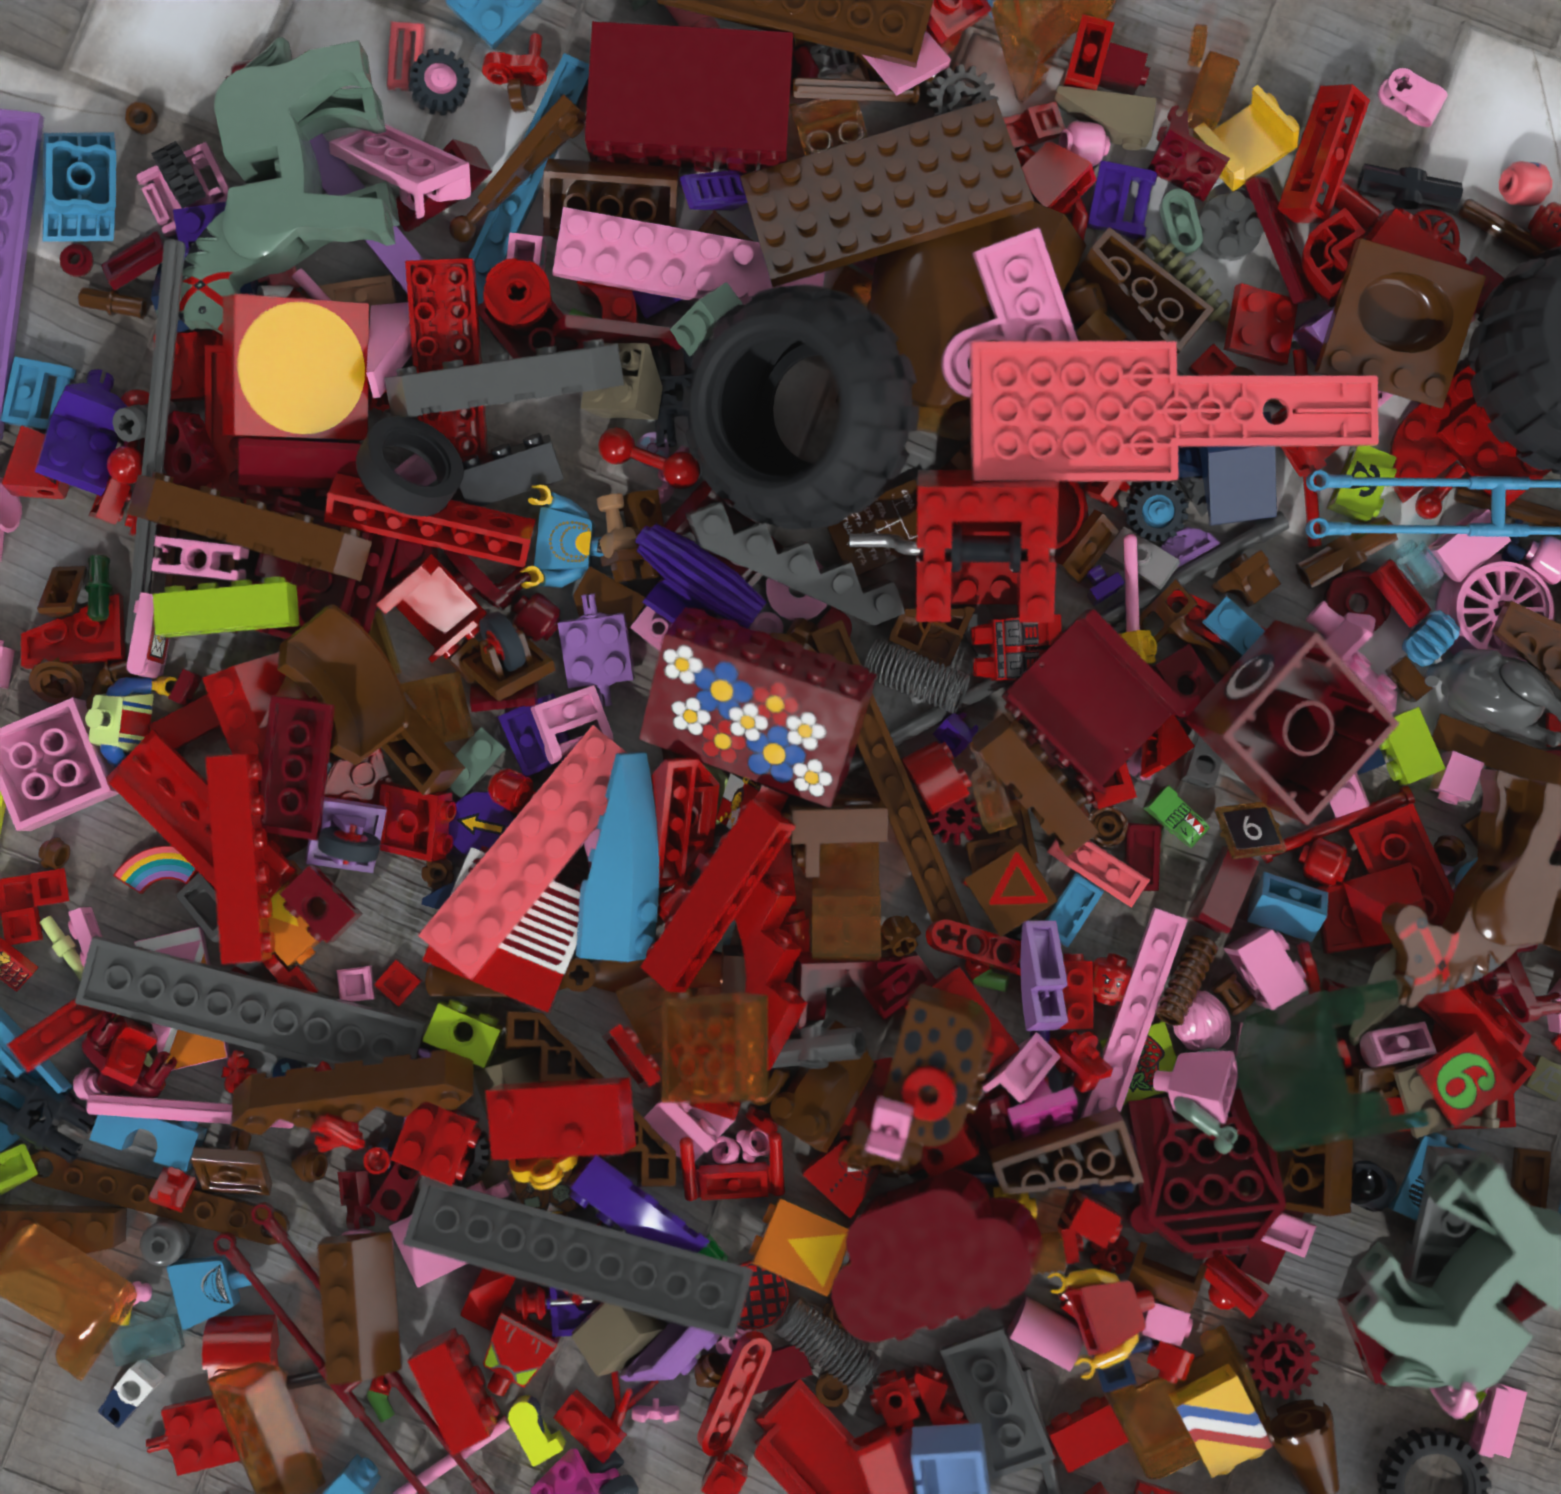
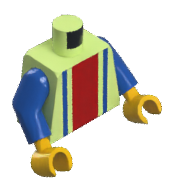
M162 675L157 677L155 681H151V678L124 677L113 683L107 689L106 694L94 696L92 708L88 710L85 716L86 724L90 727L89 741L91 744L100 747V752L111 766L117 767L150 732L149 724H151L154 694H151V691L169 696L171 691H166V683L170 680L177 681L176 678Z

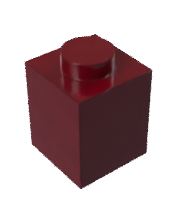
M1110 42L1098 86L1128 95H1135L1138 86L1145 87L1151 67L1145 66L1148 53Z

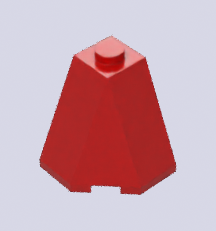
M913 1419L891 1429L885 1423L845 1442L865 1494H914V1470L911 1457L912 1430L915 1427Z

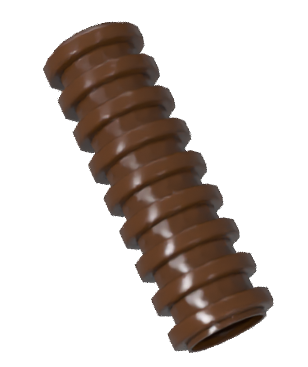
M1202 935L1190 937L1189 944L1185 947V953L1180 958L1181 962L1177 964V970L1172 974L1173 979H1170L1168 982L1169 988L1165 989L1164 997L1159 1001L1160 1006H1157L1155 1009V1014L1163 1022L1173 1026H1180L1184 1023V1017L1189 1012L1188 1008L1193 1004L1192 999L1197 996V990L1202 985L1201 981L1206 977L1205 972H1208L1209 964L1213 962L1214 955L1218 952V946L1211 939Z

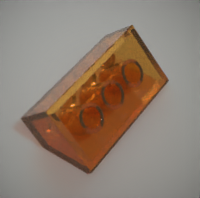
M259 1361L212 1376L207 1380L255 1494H312L326 1483L321 1470L323 1467L322 1462L312 1449L310 1433L302 1425L297 1413L299 1410L294 1398L290 1396L285 1384L287 1379L284 1372L276 1365Z

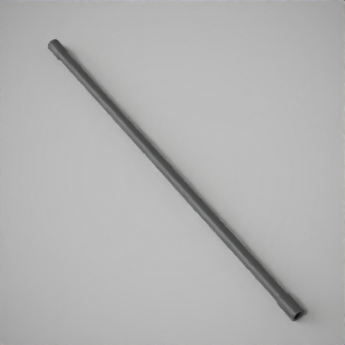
M1279 511L1277 512V517L1267 518L1255 524L1245 533L1175 571L1161 590L1153 585L1139 592V611L1150 605L1175 579L1184 586L1253 546L1266 542L1289 529L1286 517ZM1125 600L1099 615L1110 626L1126 618ZM1042 646L1036 650H1047L1050 646ZM985 678L970 686L956 713L1015 680L991 681V678ZM939 706L933 707L890 731L889 733L895 747L946 720L952 713L945 711V708L940 709ZM859 749L854 752L848 774L865 765Z

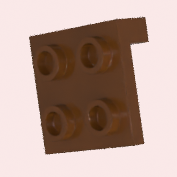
M856 1121L852 1139L839 1152L838 1161L847 1162V1166L852 1169L867 1170V1168L880 1170V1174L883 1176L899 1178L901 1175L904 1176L921 1160L923 1145L906 1140L899 1160L868 1152L866 1145L871 1131L864 1122Z

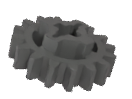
M963 64L955 66L954 72L951 68L943 70L944 78L937 76L933 79L937 88L927 90V94L933 97V101L925 104L926 108L934 110V114L929 118L978 104L980 100L984 102L996 98L998 101L997 96L990 95V91L995 87V84H985L986 72L978 76L975 75L976 66L968 67L966 72ZM960 80L968 81L971 84H973L976 88L968 87L965 85L964 81ZM946 92L947 96L943 105V94ZM971 96V99L967 100L963 107L952 108L958 104L957 102L962 97Z

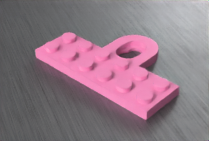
M1039 228L972 253L995 319L960 332L949 341L944 349L941 362L943 376L948 385L962 396L971 398L970 369L967 362L970 357V343L972 341H1078Z

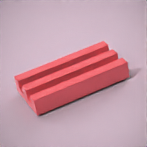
M391 22L387 87L389 90L401 88L402 91H408L412 31H416L414 61H417L418 56L422 53L424 54L425 26L423 23ZM399 30L404 31L401 80L396 79Z

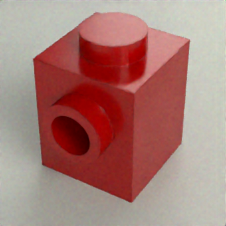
M732 1453L718 1454L714 1457L702 1478L701 1492L705 1494H739L747 1480L748 1466L745 1465L741 1458Z

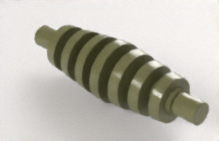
M1152 234L1143 244L1153 253V261L1156 264L1162 262L1165 271H1170L1174 278L1212 306L1214 310L1206 320L1209 323L1214 320L1215 322L1218 321L1227 331L1230 315L1227 307L1230 304L1226 299L1221 303L1217 301L1222 294L1219 289H1216L1212 294L1207 291L1214 284L1211 278L1207 279L1203 284L1198 281L1206 271L1201 267L1192 275L1189 271L1196 262L1190 259L1183 266L1180 261L1186 254L1180 251L1174 256L1171 251L1176 246L1171 242L1168 245L1162 244Z

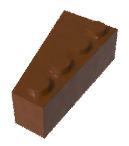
M1110 227L1092 246L1078 268L1089 283L1097 282L1100 284L1107 304L1139 341L1176 342L1177 356L1214 310L1212 306Z
M1116 1107L987 1149L1003 1195L1047 1191L1048 1188L1056 1187L1074 1189L1080 1188L1079 1185L1100 1184V1186L1115 1185L1114 1182H1144L1124 1119Z
M0 1204V1274L116 1247L126 1241L127 1208L113 1206Z

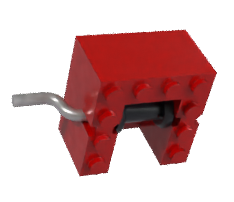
M918 470L917 542L906 541L903 537L893 534H850V547H889L896 549L897 552L902 554L917 555L916 622H951V604L1017 605L1019 622L1054 623L1056 573L1054 555L1057 540L1058 485L1056 480L972 481V470Z

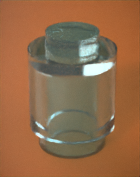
M1412 539L1396 551L1399 556L1395 559V562L1414 586L1418 585L1421 590L1429 588L1444 576L1440 569L1442 567L1441 563L1423 540L1416 543Z

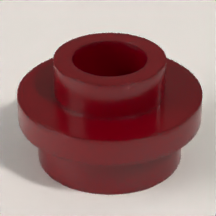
M71 244L63 249L59 261L61 268L68 275L82 277L92 270L94 257L86 246ZM80 255V261L77 264H71L73 256Z

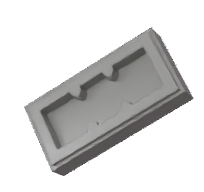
M1124 526L1106 550V557L1124 567V537L1127 534H1134L1137 537L1138 576L1161 590L1179 566V559Z

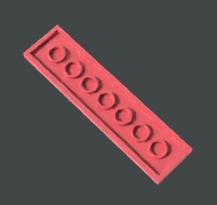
M592 725L418 936L466 976L473 979L596 830L599 817L604 814L607 808L608 799L605 797L615 756L616 754L627 752Z

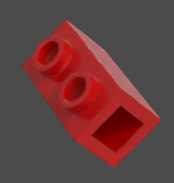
M1064 953L1063 962L1068 985L1062 991L1068 1022L1059 1029H1094L1093 961L1084 960L1083 953Z

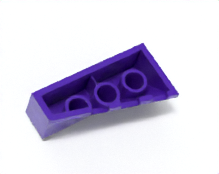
M597 1155L585 1156L565 1182V1185L572 1189L569 1196L584 1208L588 1203L596 1207L599 1211L595 1216L610 1228L617 1223L625 1230L624 1233L694 1253H698L709 1242L707 1238L687 1226L686 1222L667 1208L661 1206L657 1200L641 1188L635 1186L632 1181Z

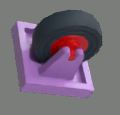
M325 797L321 833L318 841H308L305 856L306 864L373 873L381 845L380 839L387 812L386 807Z

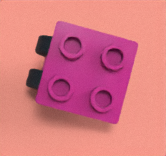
M570 1449L531 1488L530 1492L531 1494H638L639 1489L632 1476H620L617 1469L624 1464V1460L616 1451L611 1454L604 1464L594 1456L585 1465L577 1449Z

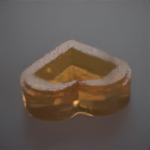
M1195 24L1193 26L1188 66L1200 67L1207 40V25Z

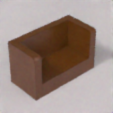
M1141 1241L1127 1280L1133 1284L1135 1293L1148 1289L1155 1301L1190 1314L1199 1294L1207 1266L1200 1264L1196 1276L1193 1277L1145 1258L1144 1254L1148 1243Z

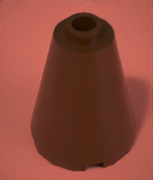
M1313 1399L1297 1400L1280 1406L1276 1409L1278 1415L1271 1420L1270 1416L1267 1417L1264 1428L1269 1440L1305 1494H1336L1339 1491L1340 1485L1333 1415L1326 1403L1322 1402L1323 1407L1315 1405Z

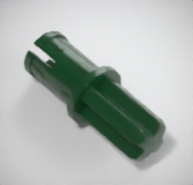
M92 555L88 558V583L85 584V591L88 592V616L92 621L98 622L105 621L109 617V593L112 592L113 586L109 583L110 558L105 555Z

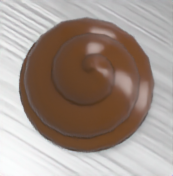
M308 1148L291 1161V1166L295 1174L303 1182L312 1183L315 1180H321L325 1176L328 1160L326 1155L319 1152L318 1149Z
M709 1353L698 1359L694 1366L697 1386L706 1388L718 1387L727 1366L721 1356Z

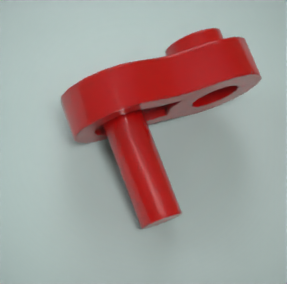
M532 34L530 36L527 55H511L503 52L487 53L483 60V75L491 83L497 85L505 84L509 79L522 78L524 85L540 86L544 84L547 80L549 66L540 57L543 37L539 34Z

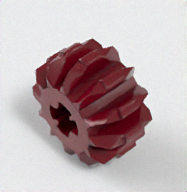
M964 798L937 812L936 816L926 817L927 823L936 821L938 823V826L931 830L932 835H936L943 830L941 842L944 844L949 840L950 834H953L954 845H960L961 832L968 841L972 840L973 835L967 828L981 829V825L973 822L972 817L983 816L982 811L972 812L970 809L978 803L976 798L970 800L967 804L964 802L966 799ZM949 808L952 811H961L963 817H959L962 820L959 825L955 822L947 823L946 817L950 815L946 814Z

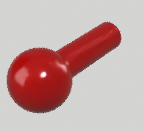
M1456 463L1444 478H1461L1467 470ZM1436 487L1432 493L1420 496L1415 503V510L1418 516L1425 520L1438 517L1443 507L1442 500L1453 487Z

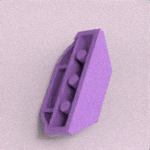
M666 1321V1329L645 1347L629 1366L622 1370L620 1377L624 1381L674 1380L679 1373L685 1376L697 1363L698 1360L695 1356L703 1347L708 1351L718 1341L720 1335Z

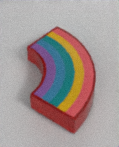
M172 845L152 847L133 855L116 870L113 876L138 893L144 894L150 886L164 879H175L188 884L198 871Z

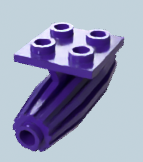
M655 524L650 528L646 525L635 540L639 544L637 552L662 576V579L647 595L643 603L671 623L675 621L686 607L689 609H701L707 615L715 618L719 615L725 619L733 620L739 626L748 629L767 603L732 568L695 542L663 526Z

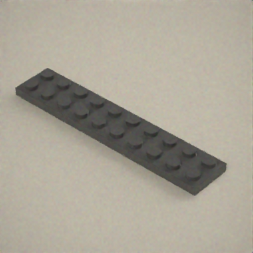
M94 936L91 939L75 1000L76 1004L314 1065L325 1061L332 1069H334L336 1063L362 1060L365 1066L381 1064L384 1057L411 1054L412 1059H416L426 1021L99 936Z
M427 1177L424 1178L403 1244L408 1247L730 1339H735L753 1269L456 1185L449 1186Z

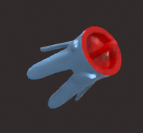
M383 1138L375 1148L372 1145L368 1146L363 1158L364 1167L368 1172L381 1174L383 1172L390 1173L392 1170L391 1163L393 1161L390 1159L393 1151L389 1152L387 1150L390 1138Z

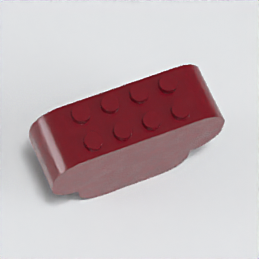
M948 1170L935 1177H927L879 1194L868 1203L863 1214L853 1222L847 1233L846 1249L849 1261L838 1272L833 1281L831 1289L832 1301L842 1325L854 1337L866 1342H881L894 1337L897 1341L904 1340L914 1335L915 1330L927 1327L928 1330H934L945 1325L948 1319L958 1316L959 1320H964L976 1315L978 1309L988 1306L991 1309H998L1007 1305L1010 1299L1018 1296L1028 1286L1043 1253V1239L1032 1213L1022 1203L1006 1197L990 1199L986 1188L975 1176L961 1170Z

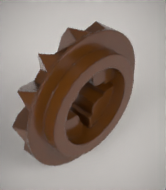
M58 657L53 661H48L44 658L40 664L33 666L29 676V684L33 692L42 700L52 704H58L70 698L79 699L83 694L86 683L82 678V670H76L73 667L72 661L68 664L60 662ZM55 675L58 679L64 678V683L51 681L52 676Z

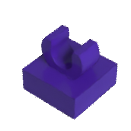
M1099 564L1088 571L1087 578L1094 587L1089 590L1087 597L1092 605L1096 606L1120 591L1125 581L1119 572L1108 577Z
M964 712L958 715L956 713L951 714L933 733L940 743L946 742L955 758L970 745L972 737L976 735L979 729L977 725L970 729L962 721L967 716Z

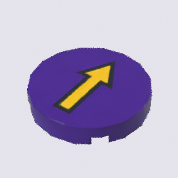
M474 792L463 796L456 803V815L449 823L448 834L452 835L454 846L461 853L468 855L471 847L479 851L482 845L491 848L512 823L514 816L511 811L493 802L488 792Z

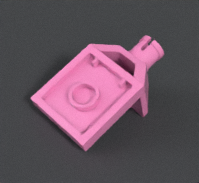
M1322 601L1308 615L1305 621L1313 625L1322 634L1323 640L1389 713H1393L1396 710L1398 693L1395 690L1397 688L1396 684L1387 675L1382 673L1379 676L1370 668L1371 662L1358 652L1361 646L1373 635L1376 619L1371 615L1347 613L1342 617L1333 611L1325 601Z

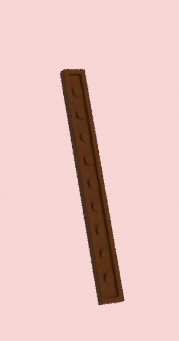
M842 620L810 633L818 654L827 653L834 656L838 661L850 665H861ZM872 693L857 746L878 796L888 808V820L932 923L946 919L971 926ZM944 929L937 931V935L941 937V943L942 941L954 938L953 936L946 935Z

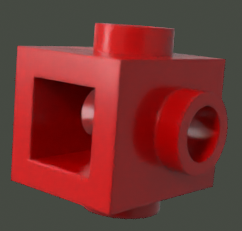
M895 1369L887 1370L876 1377L877 1381L873 1382L874 1393L869 1395L875 1413L877 1415L883 1413L889 1429L921 1416L920 1407L916 1400L921 1395L914 1377L908 1379L904 1370L896 1372Z

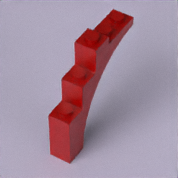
M700 853L694 864L701 870L715 853ZM772 875L769 878H761L735 917L744 950L746 986L739 1028L728 1054L752 1073L771 1070L808 1004L807 1001L798 995L799 991L797 988L785 982L802 948L792 942L793 937L789 933L779 929L797 896L787 889L788 884L785 881Z

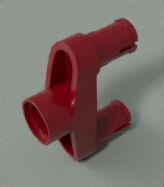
M443 549L446 557L456 570L452 576L471 596L477 593L481 598L501 611L505 610L513 602L512 598L523 589L521 583L531 582L532 580L529 573L520 572L524 568L517 566L499 584L496 582L493 584L466 554Z
M1538 943L1520 945L1500 966L1479 978L1482 991L1490 997L1499 995L1510 1014L1521 1023L1536 1021L1541 1016L1561 1014V1001L1553 1002L1560 1000L1561 995L1553 992L1535 996L1517 953L1535 951Z
M107 1011L103 1013L95 1029L90 1030L82 1042L83 1052L100 1071L104 1065L113 1037L124 1023L122 1015H119L114 1022L113 1020L117 1014ZM161 1051L156 1055L150 1068L143 1064L139 1078L133 1086L120 1082L101 1072L97 1077V1084L103 1092L109 1095L119 1096L126 1090L138 1097L158 1098L166 1086L165 1080L177 1065V1060L173 1056L168 1063H165L171 1054Z

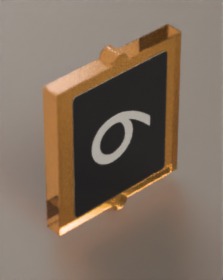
M1263 802L1216 807L1214 810L1222 830L1220 836L1225 838L1232 859L1284 853L1287 850L1278 829L1280 824L1275 821L1271 808L1267 807Z

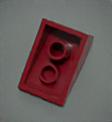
M704 479L669 518L664 527L696 543L685 513L716 501L723 504L732 531L756 523V521L733 508L735 503L730 499L721 498ZM771 536L775 550L784 548ZM705 549L736 571L752 587L763 576L756 571Z

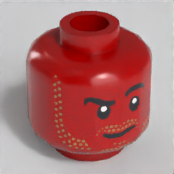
M1551 202L1546 207L1540 205L1527 227L1531 231V236L1549 249L1561 246V204L1557 202Z
M1108 953L1107 957H1098L1094 960V1000L1111 1006H1115L1117 1002L1123 1000L1132 975V968L1127 965V958L1115 953Z

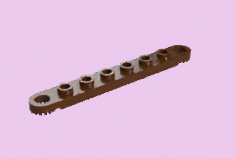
M42 1150L31 1156L36 1170H38V1162L42 1158L49 1159L53 1164V1171L50 1176L40 1175V1172L37 1171L38 1175L30 1179L36 1184L220 1233L229 1232L235 1237L266 1245L277 1244L273 1236H269L263 1230V1224H256L252 1220L251 1212L257 1205L256 1203L210 1191H203L194 1187L181 1213L150 1202L149 1195L158 1179L157 1177L78 1156L70 1164L49 1150ZM258 1208V1216L266 1219L268 1217L267 1210L265 1208ZM274 1209V1217L288 1233L290 1222L287 1215L278 1209Z

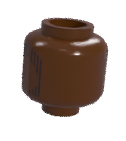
M1086 278L1067 285L1068 292L1062 296L1073 326H1078L1079 328L1098 308L1105 314L1107 313L1108 305L1099 283L1091 282L1087 284Z

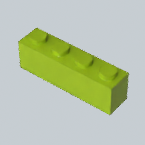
M284 577L264 578V584L252 585L251 580L231 581V587L219 588L218 583H203L197 585L198 590L186 591L185 586H170L164 588L165 593L153 594L155 635L163 637L300 626L297 585L285 582Z

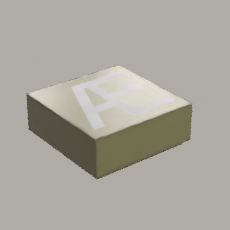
M1537 1055L1532 1064L1537 1069L1522 1085L1556 1102L1561 1093V1066Z

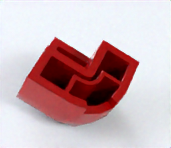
M1346 207L1318 225L1309 234L1302 253V267L1308 282L1329 307H1335L1355 241L1360 238L1364 239L1366 233Z

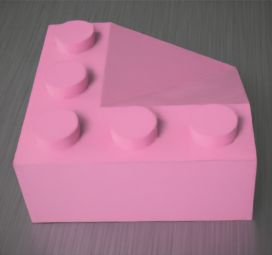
M70 698L0 728V792L16 831H33L119 794L106 779L114 770L113 766L104 758L100 752V747L91 744L89 741L90 727L85 721V716L88 712L85 700Z

